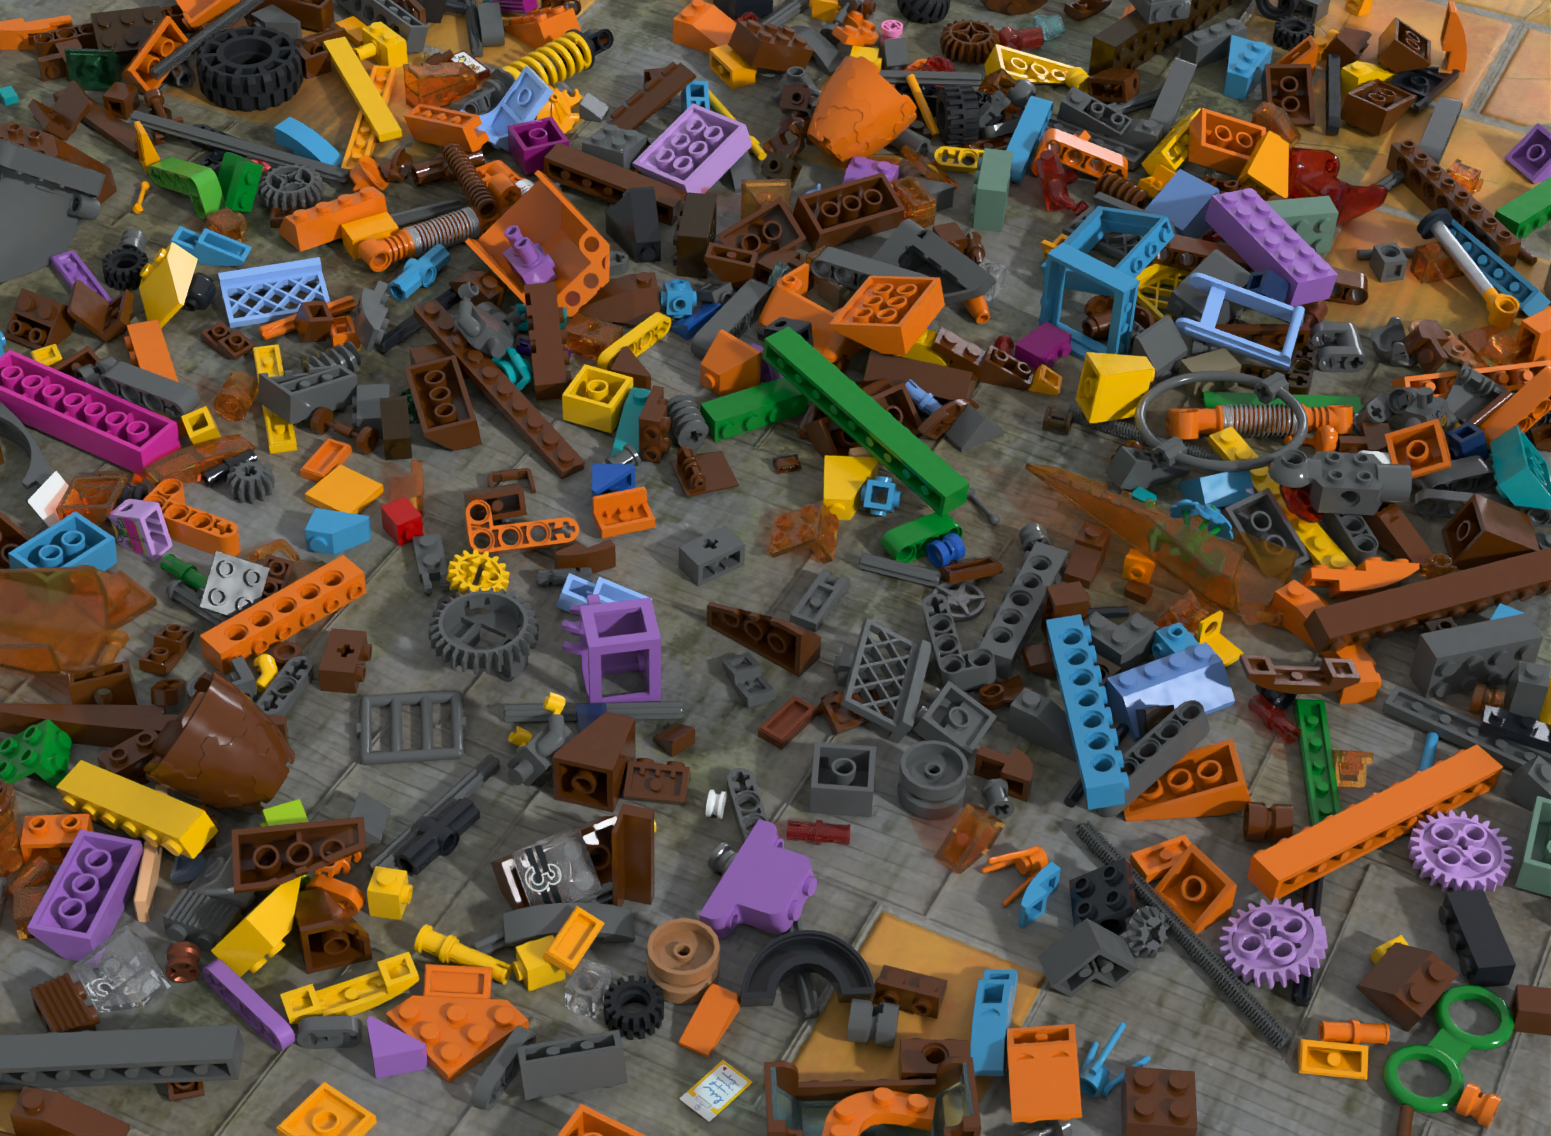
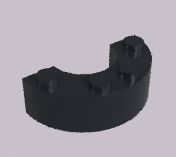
M794 931L773 939L752 959L743 980L740 1007L773 1006L776 990L781 982L790 975L800 972L817 973L827 979L836 990L839 1003H852V998L873 1001L876 994L875 984L865 960L846 941L822 931Z

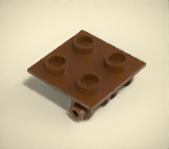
M682 446L678 449L677 460L670 461L686 497L739 487L722 451L693 456L691 448Z

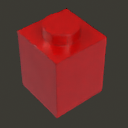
M406 497L381 506L382 526L398 546L411 542L412 537L423 536L422 515Z

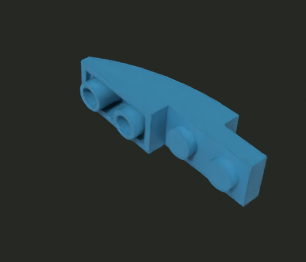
M984 970L983 978L978 980L970 1046V1057H973L975 1076H1004L1008 1057L1007 1029L1011 1028V1017L1018 985L1017 970Z

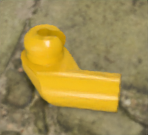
M265 653L254 660V667L258 666L257 671L261 672V675L256 680L257 692L260 694L266 691L279 673L275 659Z

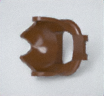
M794 114L790 115L786 121L779 123L781 128L777 135L763 144L765 152L769 153L770 151L778 154L779 151L791 155V159H793L805 148L804 139L807 137L805 123L802 118L796 117ZM787 131L798 137L790 144H788L785 137Z

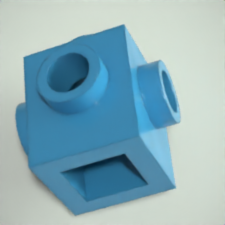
M681 279L663 281V291L659 293L660 307L664 308L666 315H670L673 318L692 315V306H696L697 295L696 291L692 290L689 281Z
M876 476L875 480L868 479L867 486H862L860 502H864L863 507L870 509L871 515L886 517L887 512L893 513L894 507L899 508L901 491H897L898 486L895 483H891L892 478ZM879 493H886L887 499L885 502H878L877 495Z
M1178 622L1155 631L1152 652L1158 660L1199 645V643L1195 640L1193 634Z

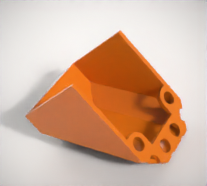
M537 170L534 174L539 180L478 240L468 238L465 243L526 304L524 284L512 271L502 252L512 247L505 237L504 231L510 226L517 225L523 237H528L533 244L538 242L545 255L548 254L553 260L555 267L552 269L557 278L551 282H555L558 307H567V317H573L583 305L588 303L597 294L601 287H604L609 282L610 244L544 173Z

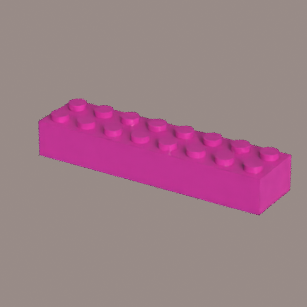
M12 350L7 351L0 357V402L22 423L143 477L149 475L181 448L177 422Z

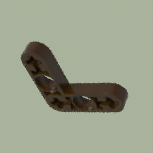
M1309 343L1296 344L1293 349L1289 371L1243 364L1241 365L1240 373L1265 379L1279 372L1285 375V379L1289 383V393L1308 395L1317 349ZM1238 383V386L1241 388L1254 390L1255 388L1253 386Z

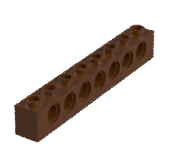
M1412 139L1391 144L1386 168L1391 173L1395 170H1400L1405 175L1402 183L1431 211L1438 208L1448 209L1456 222L1509 266H1515L1521 241Z

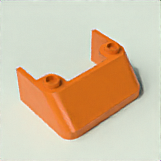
M807 263L778 279L759 316V329L762 326H768L781 317L810 322L814 348L831 363L839 361L843 354H846L848 359L867 347L829 328V323L842 308L831 312L807 299L809 264Z

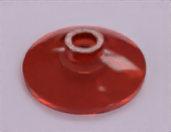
M1279 485L1281 497L1292 514L1309 523H1317L1324 517L1325 513H1318L1311 506L1308 485L1299 488Z

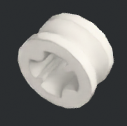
M710 789L706 804V817L716 815L717 819L723 818L726 804L725 791L717 794L715 790Z

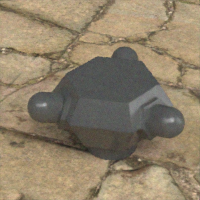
M794 66L788 68L786 74L776 86V91L772 94L771 98L774 102H779L783 85L794 86L795 83L808 85V88L812 90L813 96H816V98L822 91L816 88L811 78L805 74L803 68Z

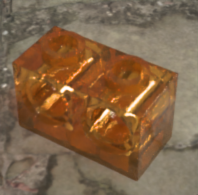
M913 175L891 181L892 188L905 208L902 219H912L923 228L934 225L936 200Z

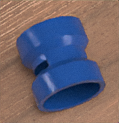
M953 532L943 536L941 541L935 540L926 546L929 561L938 569L941 566L949 565L950 561L955 562L964 558L966 551L961 538Z

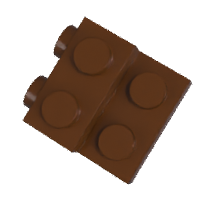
M653 385L639 417V457L641 461L660 464L663 455L668 454L670 450L671 439L667 438V433L670 429L671 418L667 417V399L664 398V387Z

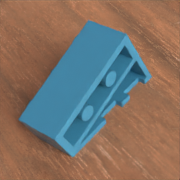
M1231 35L1223 95L1245 101L1261 81L1265 64H1270L1273 47L1263 42H1255Z

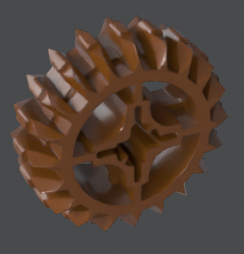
M962 19L960 22L954 21L953 24L949 23L947 27L943 28L940 36V48L945 57L951 58L953 62L959 61L960 64L967 63L969 65L974 63L978 65L980 62L986 63L995 44L1000 45L998 31L994 30V26H988L987 22L981 23L980 20L972 21L971 19L970 21H965Z

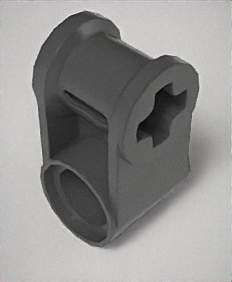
M1383 392L1372 398L1361 410L1353 415V430L1356 433H1360L1362 423H1385L1396 414L1389 409L1387 397Z

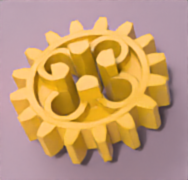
M474 549L473 554H469L464 550L462 556L456 554L453 561H450L446 581L451 582L449 587L451 590L458 589V592L462 595L467 594L468 588L472 592H476L479 587H481L482 591H489L492 587L495 592H499L502 588L506 592L510 572L505 571V563H497L498 556L488 557V551L481 555L477 549ZM478 567L483 568V571L479 580L478 586H474L472 584L475 580Z

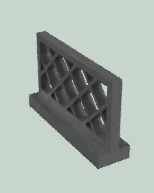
M1098 192L1093 196L1094 204L1062 228L1063 234L1070 236L1097 206L1143 213L1150 212ZM1169 220L1173 233L1175 234L1174 222ZM1108 231L1105 234V238H1102L1093 248L1122 260L1128 254L1127 252H1130L1136 245H1127L1126 242L1141 240L1144 236L1122 233L1123 235L1108 237V234L1118 233ZM1124 242L1123 246L1113 247L1109 245Z
M866 618L862 624L841 706L889 730L888 739L899 743L913 727L933 644L922 639L917 645ZM869 631L878 635L881 642L875 643ZM897 645L905 649L907 655L900 657L894 646ZM886 648L892 659L885 660L879 649ZM870 651L876 662L869 663L864 652ZM896 665L901 676L895 677L889 666ZM880 668L886 679L879 680L874 669ZM865 672L871 683L864 684L858 673ZM890 685L896 696L890 698L884 686ZM875 689L881 700L874 701L868 690ZM859 692L865 704L851 699L852 694ZM885 706L891 718L889 719L882 715L878 707Z

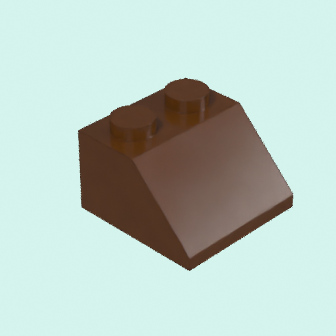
M1395 942L1356 988L1404 1030L1409 1032L1458 976V973L1432 951Z

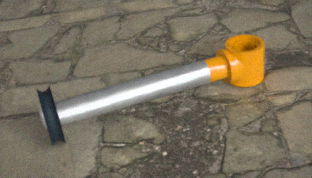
M1438 208L1427 214L1417 226V232L1421 234L1422 239L1427 240L1434 237L1438 239L1486 301V309L1489 312V324L1500 330L1510 328L1520 308L1518 300L1510 295L1499 294L1448 229L1453 219L1448 209Z

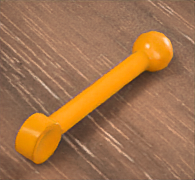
M147 181L140 183L141 191L137 203L132 207L136 214H140L143 211L142 201L146 190L150 187Z

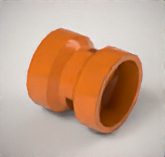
M1469 1082L1459 1100L1455 1113L1463 1117L1471 1115L1479 1125L1488 1129L1499 1108L1502 1097L1494 1093L1483 1094L1479 1086Z

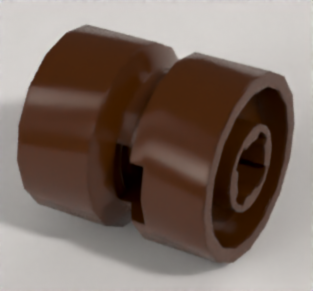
M1246 802L1243 817L1244 841L1263 843L1268 838L1270 843L1277 844L1283 838L1288 839L1292 837V805L1273 803L1270 808H1267L1264 802Z

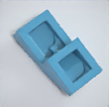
M1052 861L1033 878L1024 893L1018 926L1022 929L1045 913L1047 897L1058 890L1061 868Z

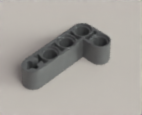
M122 361L116 362L98 379L100 389L176 421H182L181 416L192 412L201 402L199 394L193 388Z
M938 593L926 596L922 601L925 627L929 641L933 644L932 652L942 687L950 681L966 692L995 683L997 673L993 652L986 648L962 652L947 598Z

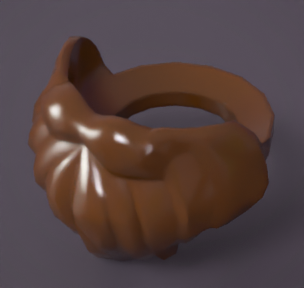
M399 147L393 159L381 163L379 168L388 182L396 181L402 183L408 176L413 158L408 153H405V148Z

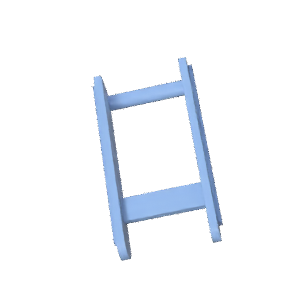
M1202 273L1190 275L1189 284L1209 294L1200 323L1188 318H1178L1176 320L1175 326L1180 333L1221 348H1226L1229 351L1281 370L1289 371L1299 328L1303 324L1304 307H1293ZM1223 299L1290 322L1282 352L1216 329L1215 326Z

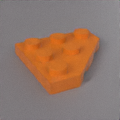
M413 995L386 1013L387 1022L392 1027L426 1044L428 1063L448 1083L501 1048L517 1026L529 1028L528 1019L508 1000Z

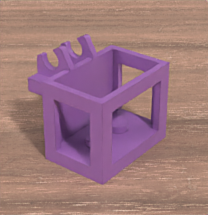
M599 594L587 595V604L571 606L570 613L580 615V620L570 622L565 619L562 622V629L571 632V635L580 636L581 641L578 643L565 641L563 643V651L581 655V670L588 703L661 702V636L651 597L601 603ZM635 671L642 672L646 692L602 697L603 675Z

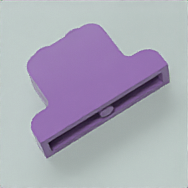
M761 819L757 821L699 914L700 921L710 926L718 936V939L730 936L740 924H746L774 934L784 933L789 930L794 921L800 918L803 905L808 897L812 896L816 891L817 878L813 875L809 858L805 855L783 849L784 840L778 837L776 826L771 822Z

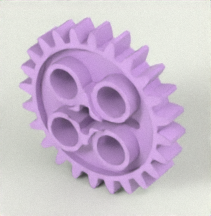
M1449 810L1447 817L1440 811H1437L1435 818L1426 815L1425 822L1419 820L1417 827L1412 830L1407 849L1410 850L1408 858L1414 860L1413 869H1422L1420 873L1421 878L1431 877V886L1437 883L1442 884V892H1445L1449 887L1453 888L1454 892L1483 889L1485 892L1486 888L1494 892L1496 885L1502 886L1505 878L1509 876L1513 857L1510 856L1512 847L1506 846L1507 837H1498L1499 828L1491 830L1488 828L1490 821L1487 820L1481 824L1478 822V815H1474L1472 819H1469L1465 811H1462L1459 817L1452 810Z
M1277 898L1273 899L1271 905H1267L1266 901L1261 899L1260 907L1257 908L1249 903L1248 912L1238 909V919L1229 917V926L1222 927L1223 936L1219 938L1222 959L1225 960V965L1228 967L1227 969H1232L1233 974L1236 975L1235 977L1242 975L1245 984L1254 979L1257 988L1263 982H1268L1269 988L1273 989L1275 982L1279 981L1285 988L1287 987L1288 979H1292L1298 984L1300 983L1298 975L1303 974L1310 977V967L1319 969V959L1326 958L1324 949L1328 948L1325 926H1322L1321 917H1314L1312 908L1304 911L1303 903L1301 902L1292 907L1291 899H1287L1283 905L1279 904Z

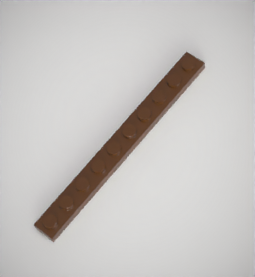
M436 299L414 308L413 316L449 356L456 355L459 367L561 479L584 469L585 461L484 352L474 348L453 323L455 320Z

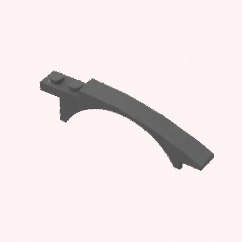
M0 402V436L22 447L31 458L28 472L22 480L23 487L27 490L31 488L25 498L26 503L29 504V498L52 474L39 446L22 422Z

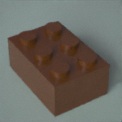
M738 20L728 43L750 66L787 72L788 68L794 66L805 70L814 51L807 45L805 39L795 34L793 28L788 26L780 28L771 23L763 25L753 20H748V22Z

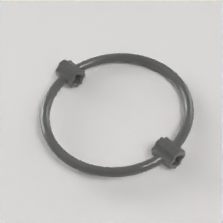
M1200 371L1178 375L1166 379L1149 389L1139 400L1135 410L1136 428L1143 440L1152 448L1151 458L1154 460L1156 467L1162 470L1176 462L1198 469L1223 472L1263 468L1269 466L1285 450L1298 449L1306 438L1309 426L1308 417L1303 406L1288 392L1289 383L1285 379V375L1279 372L1265 379L1229 371ZM1225 381L1255 387L1254 393L1259 401L1264 404H1268L1277 398L1281 399L1294 412L1298 426L1293 439L1283 448L1271 454L1247 460L1219 461L1187 455V448L1183 444L1182 439L1176 436L1162 443L1149 430L1145 415L1150 403L1160 394L1172 388L1195 382Z

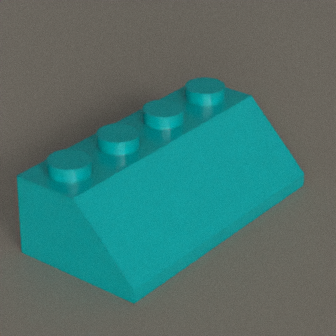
M1515 425L1490 442L1492 453L1489 456L1494 462L1491 466L1496 473L1493 475L1498 483L1496 489L1504 500L1509 498L1514 506L1551 510V472L1549 464L1518 425Z

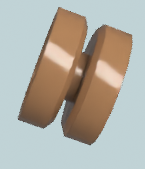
M678 918L658 925L650 934L647 943L648 982L650 979L655 982V988L658 986L661 988L664 1000L677 1004L696 1003L702 999L712 983L717 985L720 973V944L718 936L710 926L699 920Z

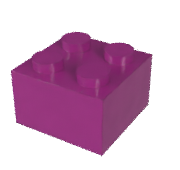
M552 116L507 126L509 151L525 175L534 174L537 170L543 171L544 157L557 143L569 146V140Z

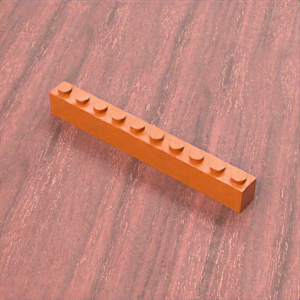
M1477 744L1466 750L1462 749L1454 756L1444 761L1439 760L1432 767L1424 771H1417L1410 778L1402 782H1395L1388 789L1380 793H1373L1366 800L1358 804L1349 805L1344 811L1334 816H1327L1322 822L1312 827L1307 826L1303 828L1298 834L1288 839H1281L1276 845L1266 850L1261 849L1257 851L1250 859V867L1246 878L1271 902L1274 898L1280 899L1411 832L1413 828L1417 827L1419 820L1425 822L1426 815L1435 818L1437 811L1444 815L1449 810H1454L1495 789L1503 766Z

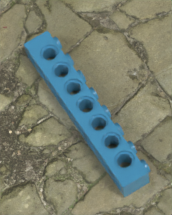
M1081 614L1046 620L1048 642L1088 810L1125 804L1124 791L1130 790L1127 772H1121L1120 770L1124 768L1121 750H1115V747L1118 746L1116 729H1110L1109 725H1113L1110 707H1104V704L1108 703L1105 686H1099L1098 684L1102 683L1100 666H1094L1093 664L1097 663L1095 646H1089L1088 644L1092 642L1089 625L1084 626Z

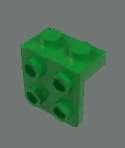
M232 152L224 154L218 181L225 200V208L242 212L252 211L263 165Z
M49 719L32 725L13 737L6 738L0 744V778L7 787L35 772L54 789H57L56 786L66 777L68 772L73 739Z

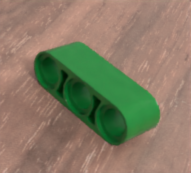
M934 512L887 531L881 538L880 544L893 560L910 563L927 556L926 546L928 543L935 540L941 541L943 536L952 532L961 538L963 529L948 513L941 517L937 512Z

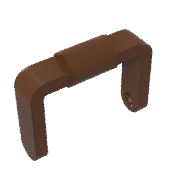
M529 468L503 470L488 474L489 487H494L493 482L527 478L531 493H536L532 472Z

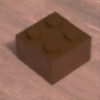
M1126 1066L1121 1088L1122 1136H1196L1195 1072Z

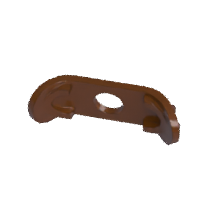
M1104 295L1092 297L1085 305V314L1090 316L1112 309L1114 297ZM1139 305L1135 306L1134 321L1146 330L1154 324L1155 318H1153L1148 309Z

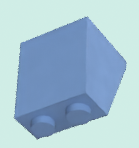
M1179 169L1145 208V211L1156 215L1168 216V219L1174 222L1175 234L1196 238L1211 228L1204 219L1212 195L1220 194L1219 189Z

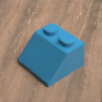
M1250 470L1224 472L1178 482V488L1186 499L1192 502H1199V505H1213L1220 512L1223 506L1232 505L1255 494Z

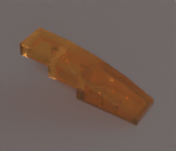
M241 434L219 437L169 454L144 467L142 474L155 486L166 479H178L182 484L203 481L202 471L222 463V459L226 457L233 458L250 448L255 451V446Z

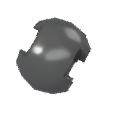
M1018 79L1014 88L1011 87L1007 95L1013 106L1025 108V104L1029 101L1030 96H1036V88L1031 81Z

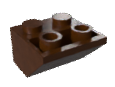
M21 288L4 337L37 350L49 345L60 344L71 335L76 321L68 314V305Z

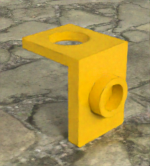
M1220 610L1200 621L1196 641L1199 644L1206 642L1222 659L1224 667H1227L1239 660L1240 654L1243 655L1244 652L1220 634L1224 614ZM1212 622H1215L1212 629L1205 633L1207 627Z

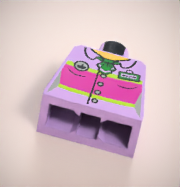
M127 499L114 510H110L105 516V524L114 529L118 544L150 561L155 562L173 546L160 504L157 502Z

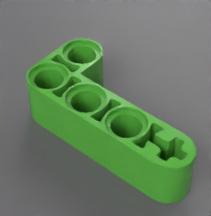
M168 157L148 167L149 176L155 185L189 195L197 216L202 220L225 210L223 193L218 178L211 168L174 157Z

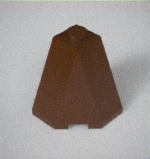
M322 887L298 892L293 919L307 974L372 960L369 934Z

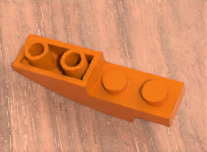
M65 15L24 22L23 18L0 21V50H34L33 38L35 35L73 26L71 16Z
M1369 557L1356 568L1344 566L1338 569H1328L1327 565H1314L1301 577L1302 584L1306 587L1329 588L1330 599H1350L1387 590L1419 570L1420 567L1419 563H1409L1408 559H1395L1390 562L1382 561L1380 557Z

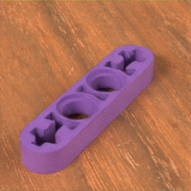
M217 958L202 969L203 976L209 986L274 1049L281 1052L296 1041L295 1034L290 1025L222 960Z

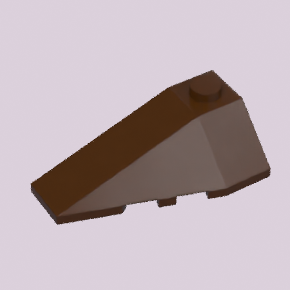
M655 272L629 274L609 281L573 317L567 318L588 323L591 320L604 321V325L612 326L613 322L627 324V328L634 329L654 313L660 312Z
M713 602L707 605L708 627L798 677L820 658L821 637L813 631H809L798 624Z
M364 817L231 830L234 893L269 890L366 850Z

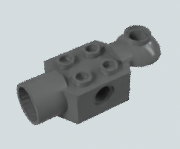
M1288 449L1278 456L1269 465L1268 469L1270 478L1282 486L1299 488L1308 485L1311 506L1318 513L1375 515L1382 503L1407 504L1411 495L1412 471L1410 465L1384 464L1374 454L1318 451L1313 458H1307L1306 454L1300 450Z

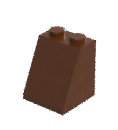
M1475 493L1441 530L1451 566L1456 570H1466L1540 550L1529 515Z
M605 712L554 753V800L614 812L625 787L628 760L636 761L635 718Z

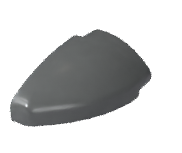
M912 219L904 220L871 258L918 272L928 277H939L945 304L962 302L983 296L996 282L990 273L931 230L927 231Z

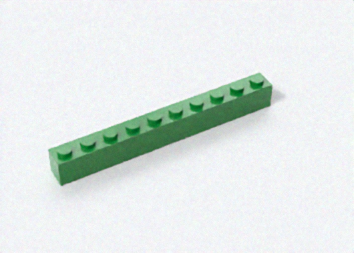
M788 326L764 339L762 358L941 517L966 503L970 483L951 468L945 460L935 454L925 443L913 435L907 427H904L891 413L882 408L871 396L859 388L854 381L850 380L835 365L821 355L817 349L805 341L801 335Z

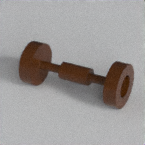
M319 407L314 412L310 423L312 431L324 434L331 427L334 428V432L350 439L353 437L357 438L356 449L358 451L369 454L375 449L379 439L377 429L366 426L360 433H357L354 428L343 423H333V411L326 407Z

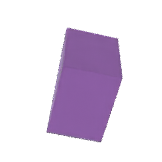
M371 1015L367 1018L368 1038L376 1079L420 1071L427 1067L428 1060L425 1043Z

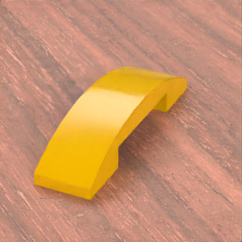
M406 952L377 962L378 971L315 991L312 983L280 994L289 1023L298 1024L301 1019L312 1016H352L393 999L420 980L410 953Z

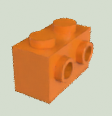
M90 814L25 816L20 841L25 866L61 865L79 831L94 832Z

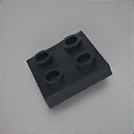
M1126 858L1069 880L1074 926L1088 918L1118 936L1125 932L1127 927L1126 919L1137 911L1132 868Z

